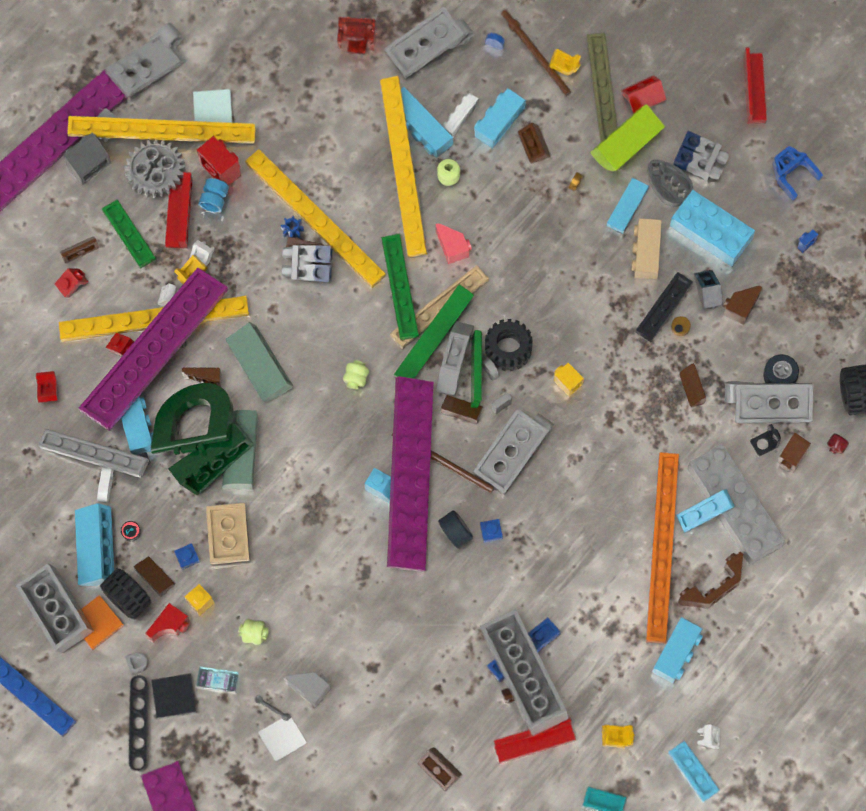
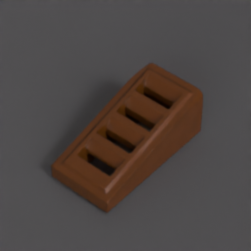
M182 368L183 378L201 383H211L221 387L222 374L220 368Z

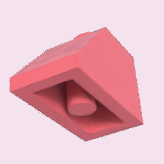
M440 223L435 224L436 234L447 263L450 264L469 258V250H472L469 240H465L464 235Z

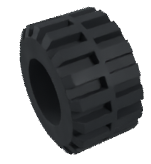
M504 319L499 320V324L495 322L492 328H489L485 336L486 357L491 359L497 369L499 366L502 367L501 370L506 371V368L514 371V367L520 369L521 365H525L531 357L533 345L531 332L529 329L526 330L525 324L519 325L520 321L515 320V322H512V319H508L507 322H504ZM504 338H512L519 343L520 347L513 352H505L497 344Z
M866 364L841 369V396L844 408L849 415L866 413Z
M117 568L100 584L101 590L107 598L131 619L135 620L152 603L146 591L122 569Z

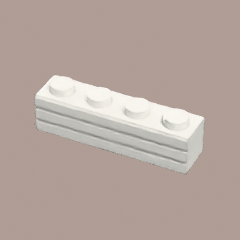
M470 93L467 96L465 95L462 103L457 105L456 111L449 116L448 122L443 124L445 130L452 137L455 136L478 105V98Z

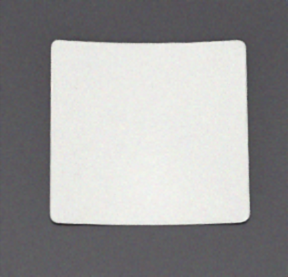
M291 716L288 721H284L281 718L258 732L275 761L306 744V740Z

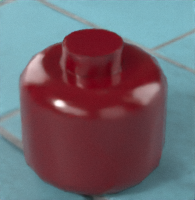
M836 433L832 434L827 442V446L830 448L829 451L833 454H843L849 445L845 438Z

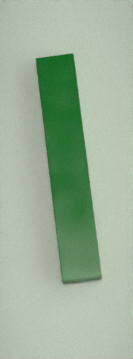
M400 234L381 237L400 340L419 337Z
M460 284L457 286L393 376L413 379L416 377L471 301L474 294Z

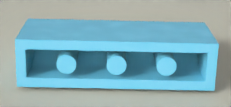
M97 503L75 510L78 585L99 586L114 572L111 507Z

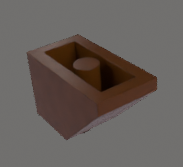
M755 286L734 292L731 298L727 297L723 304V308H725L723 315L744 325L761 294L762 287Z
M794 433L778 459L780 466L784 470L794 473L806 456L811 443L797 433Z

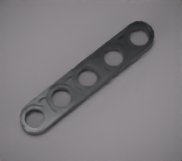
M136 675L130 680L128 763L131 770L135 773L145 771L148 765L149 684L142 675ZM143 680L145 686L141 690H137L134 688L135 681ZM137 699H142L145 704L143 708L135 709L133 706L134 702ZM136 719L144 720V726L141 729L133 727ZM137 738L144 740L143 747L139 749L133 747V742ZM136 758L143 759L144 764L141 768L133 767V761Z

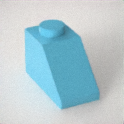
M374 468L364 484L365 491L390 504L391 477Z

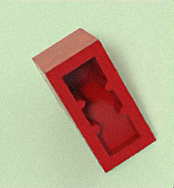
M168 603L145 635L153 643L159 637L166 634L178 636L187 630L190 620L186 614Z

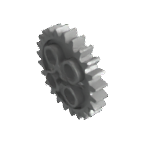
M147 140V145L141 142L140 149L134 147L135 153L129 152L131 158H126L128 165L124 166L127 171L125 175L128 178V183L132 184L133 190L138 188L139 194L145 191L146 197L150 193H152L153 198L156 197V193L163 197L164 191L170 194V188L176 190L175 183L181 185L179 178H183V172L186 171L185 166H183L185 162L184 159H181L182 153H177V147L172 148L171 143L165 145V141L162 140L158 144V141L154 140V144H151L150 140ZM150 155H156L153 159L148 158ZM167 163L172 164L170 167H164ZM141 169L146 170L145 173H138ZM156 178H162L161 181L154 182Z

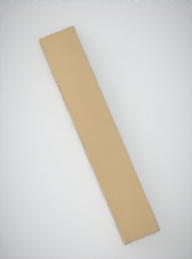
M477 265L415 313L419 336L425 332L459 284L473 294L489 281V278ZM398 328L390 333L392 339L401 349L416 339L400 340Z

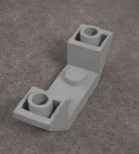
M455 322L442 361L436 392L455 396L460 379V370L467 345L471 340L474 325Z

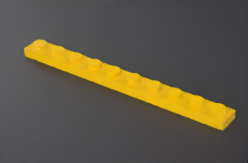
M399 76L380 79L407 254L411 258L426 255L427 248Z
M68 116V136L84 137L93 132L96 137L199 142H206L214 136L217 140L221 139L224 143H255V124Z
M260 149L245 160V163L328 245H333V250L371 288L386 276V273Z
M247 296L220 299L202 322L249 316ZM164 307L59 322L61 342L114 335L116 332L123 334L144 331Z

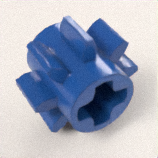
M294 216L289 219L284 218L285 225H281V230L284 231L283 237L301 238L300 232L304 231V226H300L302 220H296Z

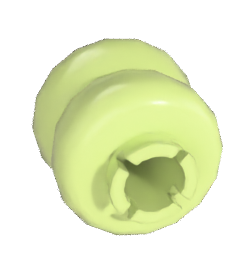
M445 159L439 163L437 167L439 181L447 186L458 182L460 166L455 160Z
M354 360V363L347 364L346 373L343 376V381L347 383V387L358 390V387L365 386L366 377L369 374V369L365 367V363Z
M246 619L244 625L240 624L239 636H242L244 643L261 645L264 639L267 640L268 628H265V622Z

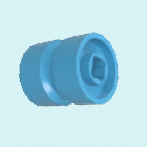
M207 179L203 188L205 193L201 194L199 206L210 212H221L224 205L223 197L227 196L229 186L218 179Z

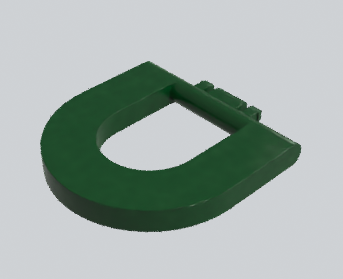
M199 383L185 387L169 397L161 406L155 418L151 442L152 454L173 451L175 455H179L180 451L182 454L197 451V448L200 451L205 449V444L229 440L233 418V404L227 392L215 384ZM196 405H208L211 407L207 434L175 440L178 419L187 409Z

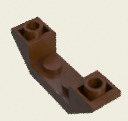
M741 551L738 554L732 553L725 559L724 569L732 578L726 577L721 581V586L716 590L714 588L710 589L705 594V598L696 586L691 589L687 587L679 594L681 597H679L678 603L683 606L709 609L738 587L741 581L743 553Z

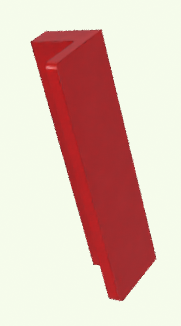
M746 47L744 52L747 123H766L763 53H750V48Z
M184 172L183 178H179L181 185L175 183L176 190L169 189L165 238L166 248L188 249L193 178L191 172Z
M571 718L533 736L527 730L494 740V748L499 764L576 741L571 726Z

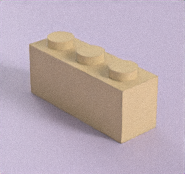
M639 218L638 225H634V236H637V242H633L632 253L636 254V260H632L631 271H635L634 278L657 279L661 220Z

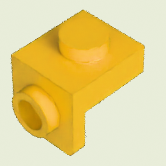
M556 49L554 50L549 67L568 76L579 69L581 56L578 54L571 56Z
M192 255L181 269L176 268L174 272L178 275L177 279L184 284L197 268L204 272L208 268L196 255Z
M614 725L602 726V746L625 748L633 745V725H626L624 727Z

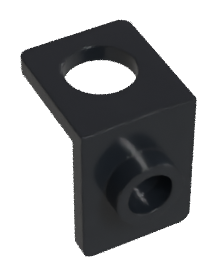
M770 424L765 433L752 438L750 443L760 457L778 448L781 436L778 430ZM764 439L768 442V447L760 449L757 446V442Z

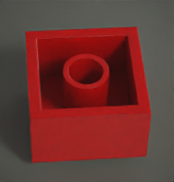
M212 136L196 149L200 165L213 179L221 180L229 186L241 176V167L238 163L239 158L234 152L230 153L226 149L227 146L221 139L217 140Z

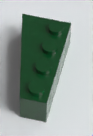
M233 423L229 440L205 444L204 450L199 451L197 448V451L189 453L168 469L181 486L198 495L247 452L254 443L242 428Z

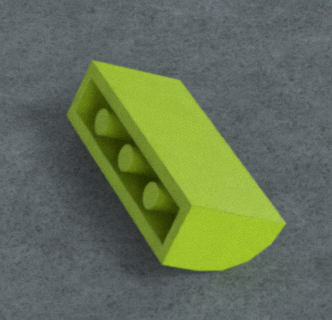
M646 104L631 115L590 153L602 167L609 171H616L664 129L665 126Z

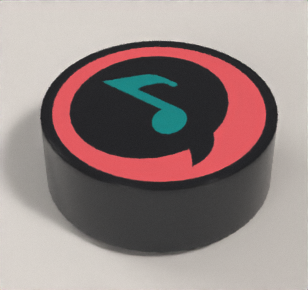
M128 521L122 525L121 534L125 540L135 541L140 537L141 529L136 522Z

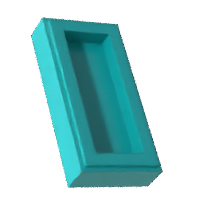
M587 787L582 807L595 811H623L627 797Z

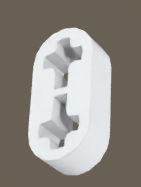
M102 467L97 496L98 502H109L114 474L113 469Z

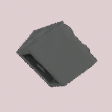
M93 132L90 135L84 136L74 147L68 148L63 155L68 170L82 185L111 163L108 153Z

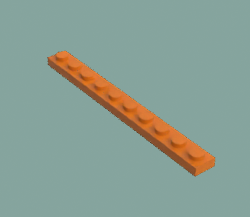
M659 453L646 642L666 644L679 460V454Z

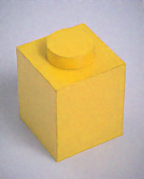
M569 363L565 366H559L554 372V382L569 397L583 385L584 378Z
M200 584L184 596L186 602L199 616L214 604L212 597Z

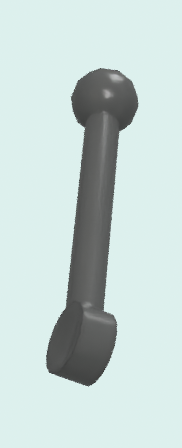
M258 695L255 697V702L257 704H263L267 708L271 709L278 715L282 716L284 721H288L290 719V715L288 713L284 714L280 710L276 709L269 703L265 702L261 696Z

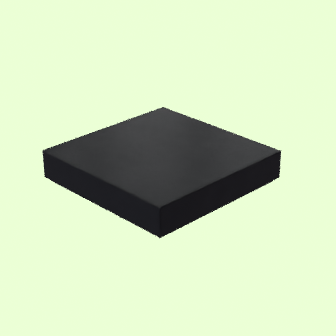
M191 673L151 680L157 720L196 713Z

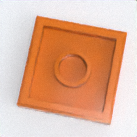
M100 595L81 609L94 632L84 638L92 650L124 626Z

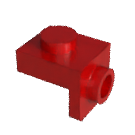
M68 268L54 284L65 298H69L80 285H86L89 281L85 278V273L82 270Z
M116 332L105 348L109 352L123 356L134 341L130 337Z
M55 372L36 373L38 403L57 401L58 384Z

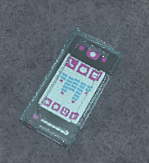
M199 667L196 687L236 693L239 673Z

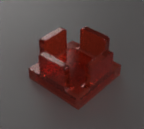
M339 17L338 49H342V40L348 41V54L365 55L367 42H370V49L374 51L376 43L375 19Z

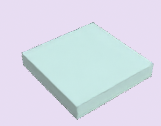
M230 89L193 92L195 121L232 123Z

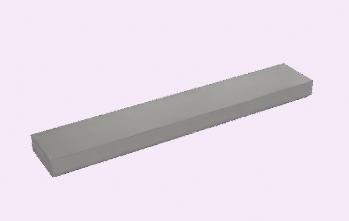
M46 428L38 445L40 448L140 478H142L149 462L147 458Z

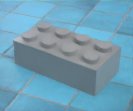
M47 563L15 585L55 651L63 653L94 632L54 566Z

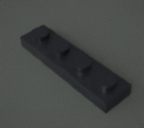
M677 272L640 323L635 333L652 342L693 285V281Z

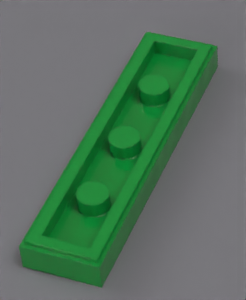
M118 199L101 208L140 269L156 260V257Z
M475 330L471 338V408H478L482 400L481 330Z

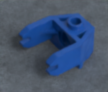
M790 146L776 155L772 162L777 184L792 200H795L798 195L786 181V176L799 165L805 166L818 181L823 176L806 153H801Z

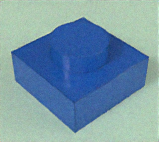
M814 229L809 233L805 232L799 238L798 249L802 253L816 242L818 233Z
M499 519L480 522L484 543L503 539Z
M192 543L174 550L182 570L200 562Z

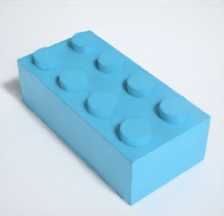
M694 190L691 191L672 216L670 223L671 228L731 267L752 241L755 233L754 229Z

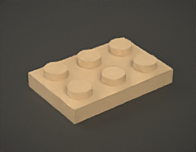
M245 503L207 506L210 564L250 561Z

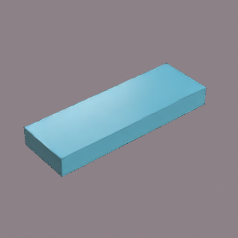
M632 178L606 226L623 234L648 191L649 186Z
M724 489L676 516L683 531L688 532L735 506L727 489Z
M685 741L668 751V754L702 802L720 791Z

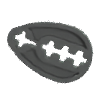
M655 159L648 164V177L655 194L666 205L673 207L681 206L693 190V183L690 177L675 165ZM653 166H654L655 168L660 167V168H659V172H658L657 170L652 171V170H653ZM665 179H667L668 181L672 180V185L669 183L665 184ZM672 186H673V187L678 186V191H677V190H673V191H672V190H671V189H672ZM678 192L681 194L684 192V198L682 196L678 197Z

